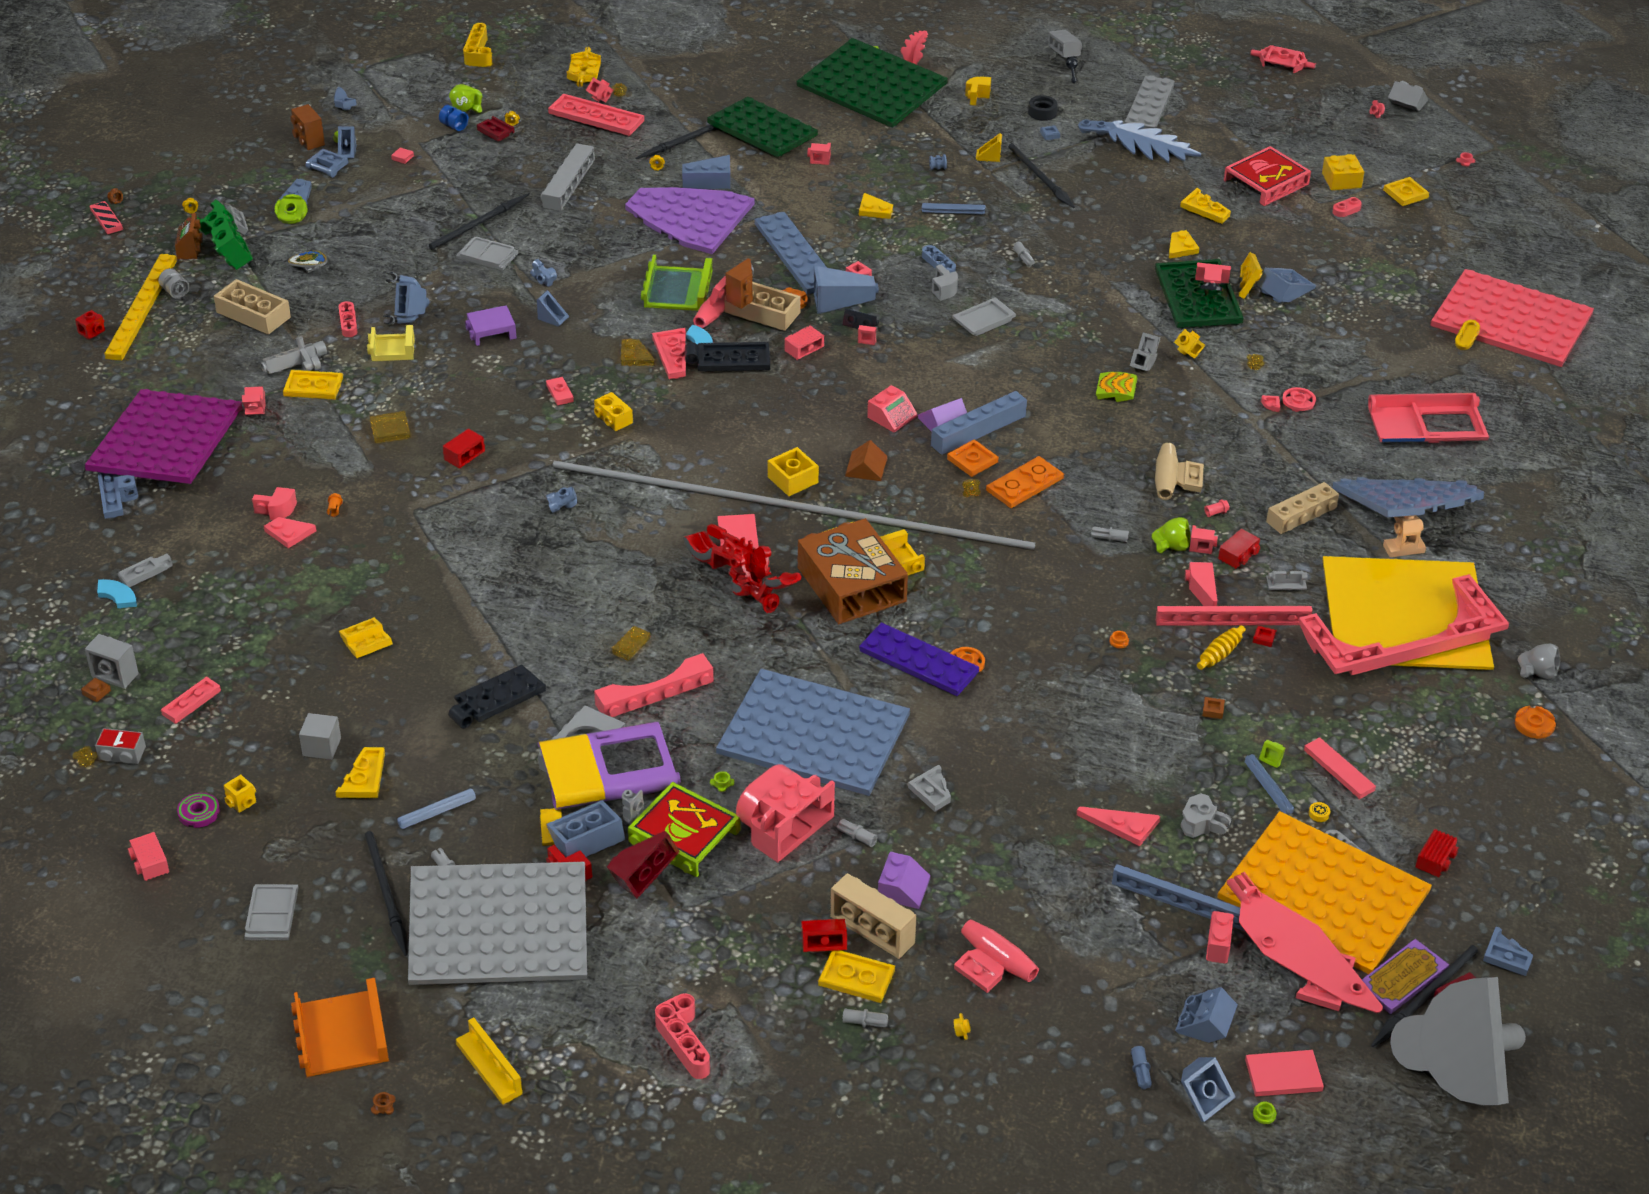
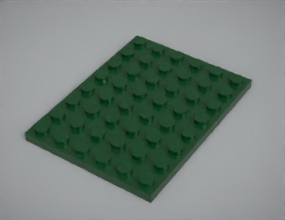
M851 38L796 82L797 86L893 128L948 83V78Z

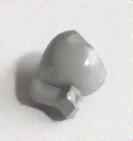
M1551 643L1542 644L1520 654L1517 660L1521 667V677L1527 678L1533 674L1543 679L1555 677L1560 666L1559 647Z

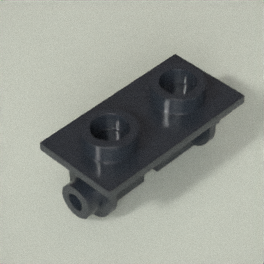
M845 308L842 325L856 329L859 328V325L878 327L879 320H877V316Z

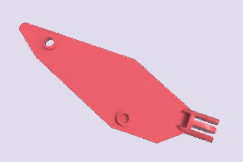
M1245 872L1235 876L1234 879L1227 880V885L1241 901L1239 924L1265 956L1347 1004L1375 1013L1382 1011V1004L1318 925L1261 893Z

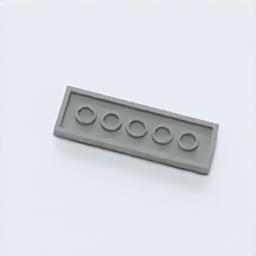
M1145 76L1125 120V124L1144 123L1145 127L1142 129L1157 128L1174 88L1175 81L1168 78L1162 79L1155 76Z

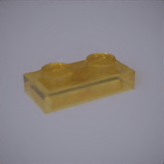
M633 626L612 647V654L629 661L650 639V632Z

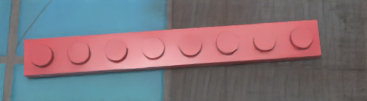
M1157 606L1156 626L1300 625L1299 618L1311 615L1312 606Z

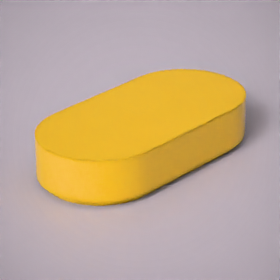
M1467 320L1463 323L1455 338V346L1458 349L1468 350L1471 348L1480 331V325L1477 321Z

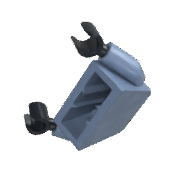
M395 272L387 273L393 279H386V282L399 281V283H396L394 313L397 317L388 314L384 315L383 317L390 318V321L388 323L384 322V324L393 325L394 322H397V324L412 323L420 314L425 313V308L430 303L426 297L427 291L421 288L418 281L413 277L397 276Z

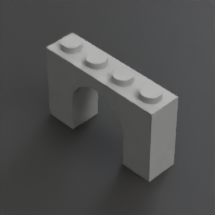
M584 706L575 713L572 720L565 724L557 736H554L551 740L623 728L625 723L588 706ZM620 743L605 746H608L615 750ZM540 751L538 754L539 768L547 772Z

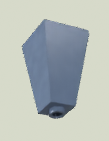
M814 266V298L817 314L875 300L876 293H878V283H875L874 276Z

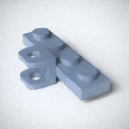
M97 472L105 519L124 515L122 502L138 498L134 476L124 475L118 477L117 474Z

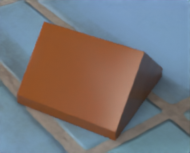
M869 440L852 451L845 477L881 481L888 456Z

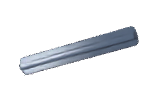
M922 203V212L985 214V205Z
M1254 754L1247 755L1245 757L1246 765L1283 813L1287 815L1292 814L1294 810L1293 805Z
M470 788L397 818L398 825L401 829H404L476 799L475 792Z

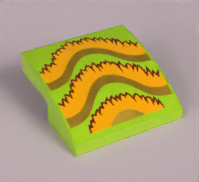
M1124 372L1100 373L1096 391L1097 399L1115 397L1116 402L1134 399L1137 376Z

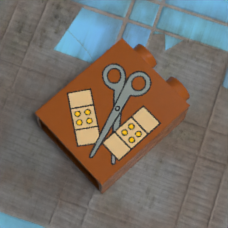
M866 518L852 523L846 522L837 528L818 534L811 533L798 540V569L838 625L907 602L908 573Z

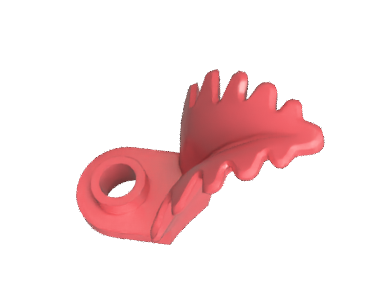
M927 31L914 32V36L912 34L909 35L911 40H905L906 47L901 48L904 60L917 65L920 59H922L923 53L920 51L925 48L923 43L926 42Z

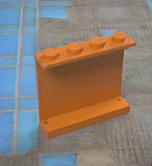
M375 978L366 979L368 991L301 1003L298 993H294L295 1002L291 1003L293 1016L297 1015L298 1019L293 1020L295 1033H300V1037H296L298 1051L302 1050L303 1054L298 1055L300 1069L305 1068L306 1077L389 1061Z

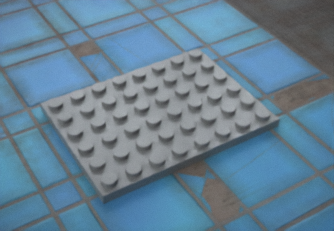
M585 862L411 866L409 985L587 979Z

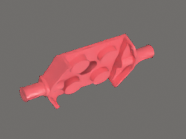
M1273 45L1261 49V51L1251 50V56L1259 57L1262 66H1265V62L1280 64L1285 67H1293V73L1303 68L1315 69L1316 63L1308 62L1304 52Z

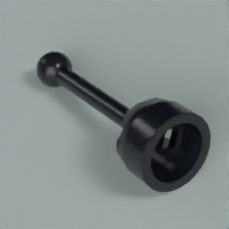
M1075 56L1067 57L1066 66L1072 72V83L1077 82L1074 69L1078 65V60Z

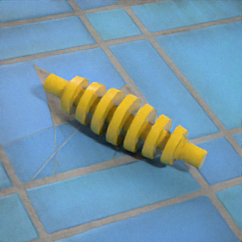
M1240 625L1238 628H1231L1215 638L1200 655V662L1197 663V668L1200 670L1205 667L1210 668L1230 655L1242 640V634L1246 631L1245 627Z

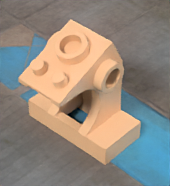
M1416 515L1394 517L1396 520L1394 530L1398 534L1397 538L1386 539L1383 544L1389 557L1425 553L1426 546L1420 537L1423 530V521Z

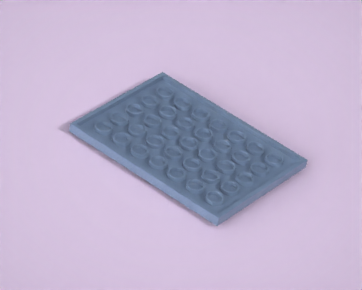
M760 669L716 747V754L767 768L782 764L803 778L817 775L821 783L828 784L832 780L835 782V787L870 796L910 715V708Z

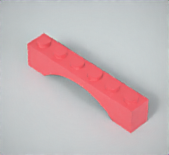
M702 653L685 659L681 666L673 673L656 682L636 686L612 684L594 690L595 705L601 713L615 717L714 682L713 667Z

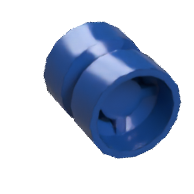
M445 105L439 113L440 122L456 131H462L468 124V114L451 105Z

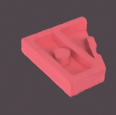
M278 517L264 525V531L285 547L290 548L316 532V526L310 523Z

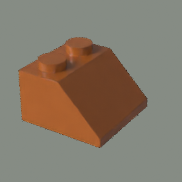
M747 258L725 273L726 301L740 309L753 301L751 259Z

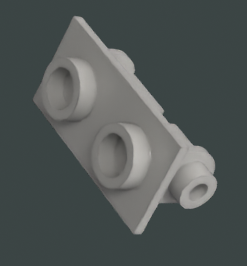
M1272 571V573H1268V576H1266L1269 590H1307L1305 582L1307 580V572L1290 571L1289 576H1286V571Z
M625 790L622 793V803L624 805L623 821L626 824L631 825L644 811L642 790L637 794L631 790Z

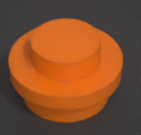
M1115 631L1110 636L1109 642L1115 648H1124L1128 646L1129 638L1124 631Z

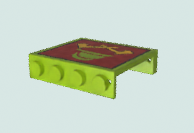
M672 782L628 827V841L635 845L666 831L680 851L670 864L682 869L685 873L698 877V864L728 832L737 835L741 831V821L735 813Z

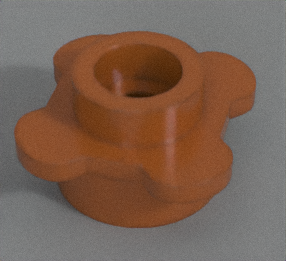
M387 1092L376 1094L373 1097L374 1105L371 1108V1112L375 1115L379 1113L392 1114L394 1112L393 1103L396 1101L395 1096Z

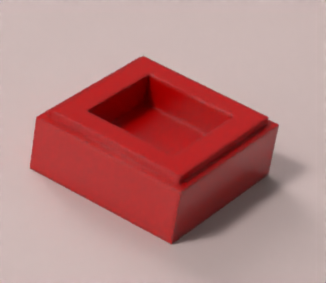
M1257 626L1252 643L1272 647L1277 630Z

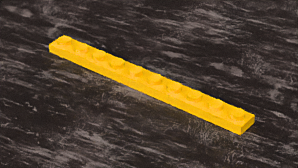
M159 255L104 353L105 359L123 360L162 289L158 281L160 274L166 269H173L177 262L176 255Z

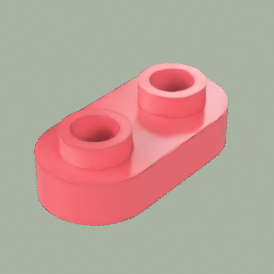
M1351 197L1334 204L1332 212L1337 217H1346L1360 211L1362 202L1356 197Z

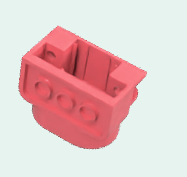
M777 764L769 768L746 787L738 800L736 815L741 822L751 828L752 845L778 863L834 817L835 782L831 780L824 787H821L820 778L817 775L802 778L785 765Z

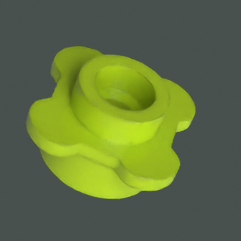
M724 771L716 773L714 779L710 780V785L715 786L719 792H725L729 786L735 784L734 779H730L729 773Z

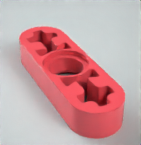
M349 301L339 304L342 335L354 337L358 333L354 304Z

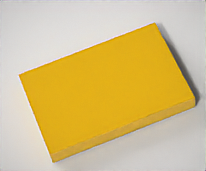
M291 370L283 390V396L336 400L343 380V373Z
M841 950L831 951L818 980V986L881 1003L895 972V965Z

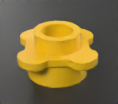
M960 1013V1018L954 1019L955 1033L957 1037L964 1036V1040H967V1033L971 1031L970 1023Z

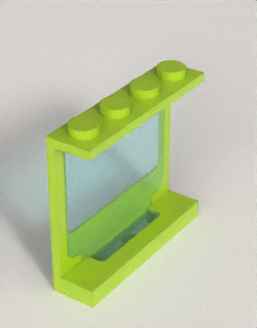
M653 255L652 260L648 262L646 281L644 280L643 290L641 291V300L644 301V307L698 311L700 306L707 300L713 272L712 258H706L704 268L700 269L657 266L656 255Z

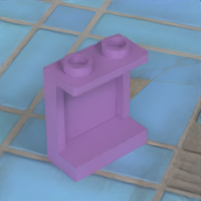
M507 305L467 313L465 326L467 331H469L471 341L474 340L476 346L480 345V337L507 332L510 340L517 338L516 325Z

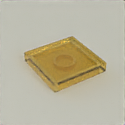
M405 411L369 416L375 443L411 438Z

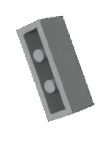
M1067 30L1049 32V47L1062 57L1081 55L1082 42Z

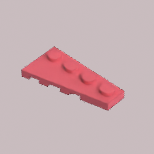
M685 328L652 333L653 342L668 378L677 379L685 377Z

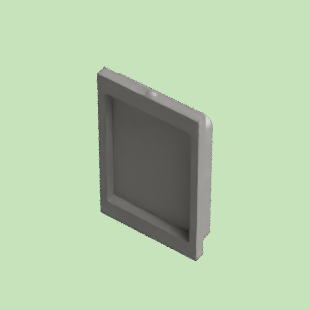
M473 237L456 255V258L503 271L519 252L510 245Z
M996 297L952 315L956 322L975 336L1011 322L1012 318L1016 317V313Z
M255 884L245 926V940H289L298 885Z

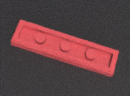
M1320 737L1305 745L1304 751L1359 799L1375 791L1376 786Z

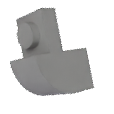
M942 264L936 266L935 278L932 279V293L941 301L953 297L957 293L958 285L957 272L950 273Z
M1143 332L1138 349H1134L1130 366L1149 371L1156 360V352L1161 337Z

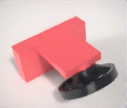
M1197 263L1195 280L1207 282L1204 285H1200V289L1223 291V287H1220L1218 284H1229L1231 266Z

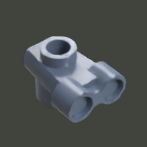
M539 259L534 260L532 263L533 269L530 271V274L540 284L544 283L548 287L551 286L553 281L557 279L555 269L552 267L546 269Z
M563 487L556 493L552 492L546 495L552 513L560 510L563 506L565 508H572L577 504V496L573 487Z

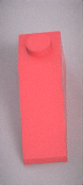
M1190 562L1189 570H1185V581H1188L1189 589L1203 606H1217L1213 563Z

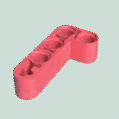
M683 993L656 1007V1028L690 1075L696 1079H704L710 1073V1055L687 1025L695 1018V1000L692 995Z

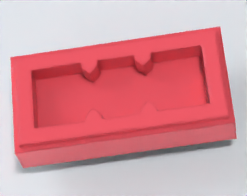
M563 377L546 380V386L557 406L574 402V397Z

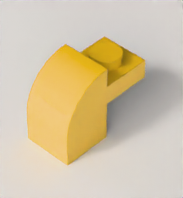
M980 76L967 80L965 97L970 99V105L976 106L977 97H990L991 77Z

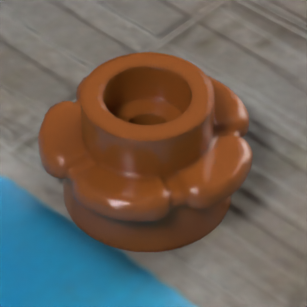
M113 188L107 194L108 201L115 204L120 203L123 200L122 192L117 188Z

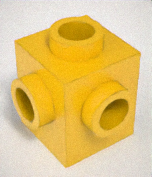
M1184 329L1174 341L1179 346L1178 351L1183 355L1189 354L1194 359L1206 346L1199 340L1200 336L1193 330L1190 333Z
M241 774L224 784L226 795L224 799L230 808L233 807L240 813L256 803L255 787Z

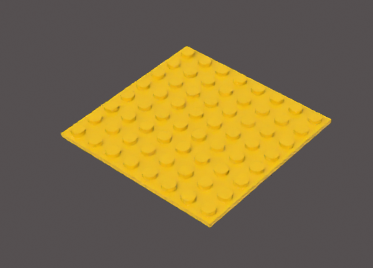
M1323 556L1322 558L1332 635L1344 643L1357 647L1379 642L1383 648H1388L1428 638L1447 629L1448 624L1453 623L1457 617V601L1452 579L1470 574L1478 584L1474 562ZM1489 640L1393 664L1394 666L1494 670Z

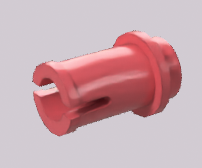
M1221 499L1218 503L1205 506L1204 509L1207 517H1211L1219 513H1227L1230 507L1227 500Z

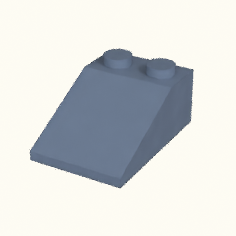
M1266 267L1256 284L1263 293L1273 296V300L1278 303L1291 302L1316 287L1315 284L1293 269Z

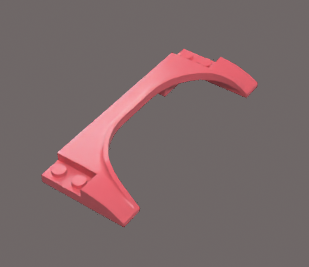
M1470 574L1452 579L1457 601V617L1455 621L1448 624L1447 629L1428 638L1388 648H1383L1379 642L1357 647L1333 637L1317 613L1300 617L1298 620L1313 652L1321 654L1334 674L1349 671L1351 676L1489 640L1491 633L1503 631L1509 627V622Z

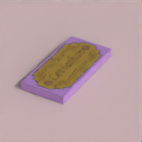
M1414 939L1363 978L1362 981L1382 1004L1383 1009L1392 1014L1437 979L1449 967V964Z

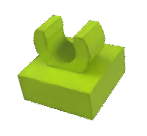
M1266 740L1263 744L1259 760L1278 768L1281 764L1285 747L1277 742Z

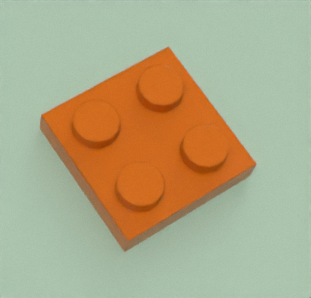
M975 439L947 454V459L971 477L998 463L999 458Z

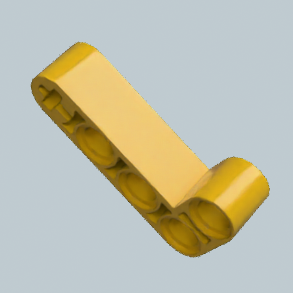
M476 23L472 27L463 48L465 65L489 67L492 65L491 48L484 47L487 42V28L484 23Z

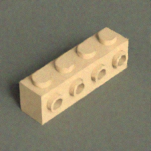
M1323 482L1270 507L1266 522L1280 534L1290 531L1337 508L1339 493Z

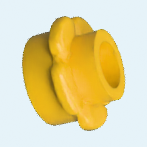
M509 111V113L505 114V122L507 124L515 126L519 123L520 117L514 111Z
M654 155L653 158H650L649 163L652 169L660 170L664 167L665 160L660 155Z
M188 198L182 203L183 210L190 214L195 213L198 209V202L193 198Z

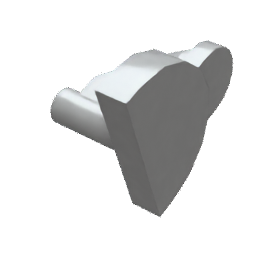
M1483 977L1450 984L1432 999L1424 1015H1413L1400 1020L1391 1033L1390 1044L1393 1055L1401 1065L1411 1070L1429 1071L1442 1089L1460 1101L1480 1105H1501L1509 1103L1504 1052L1522 1047L1526 1036L1523 1028L1517 1023L1502 1024L1498 977Z

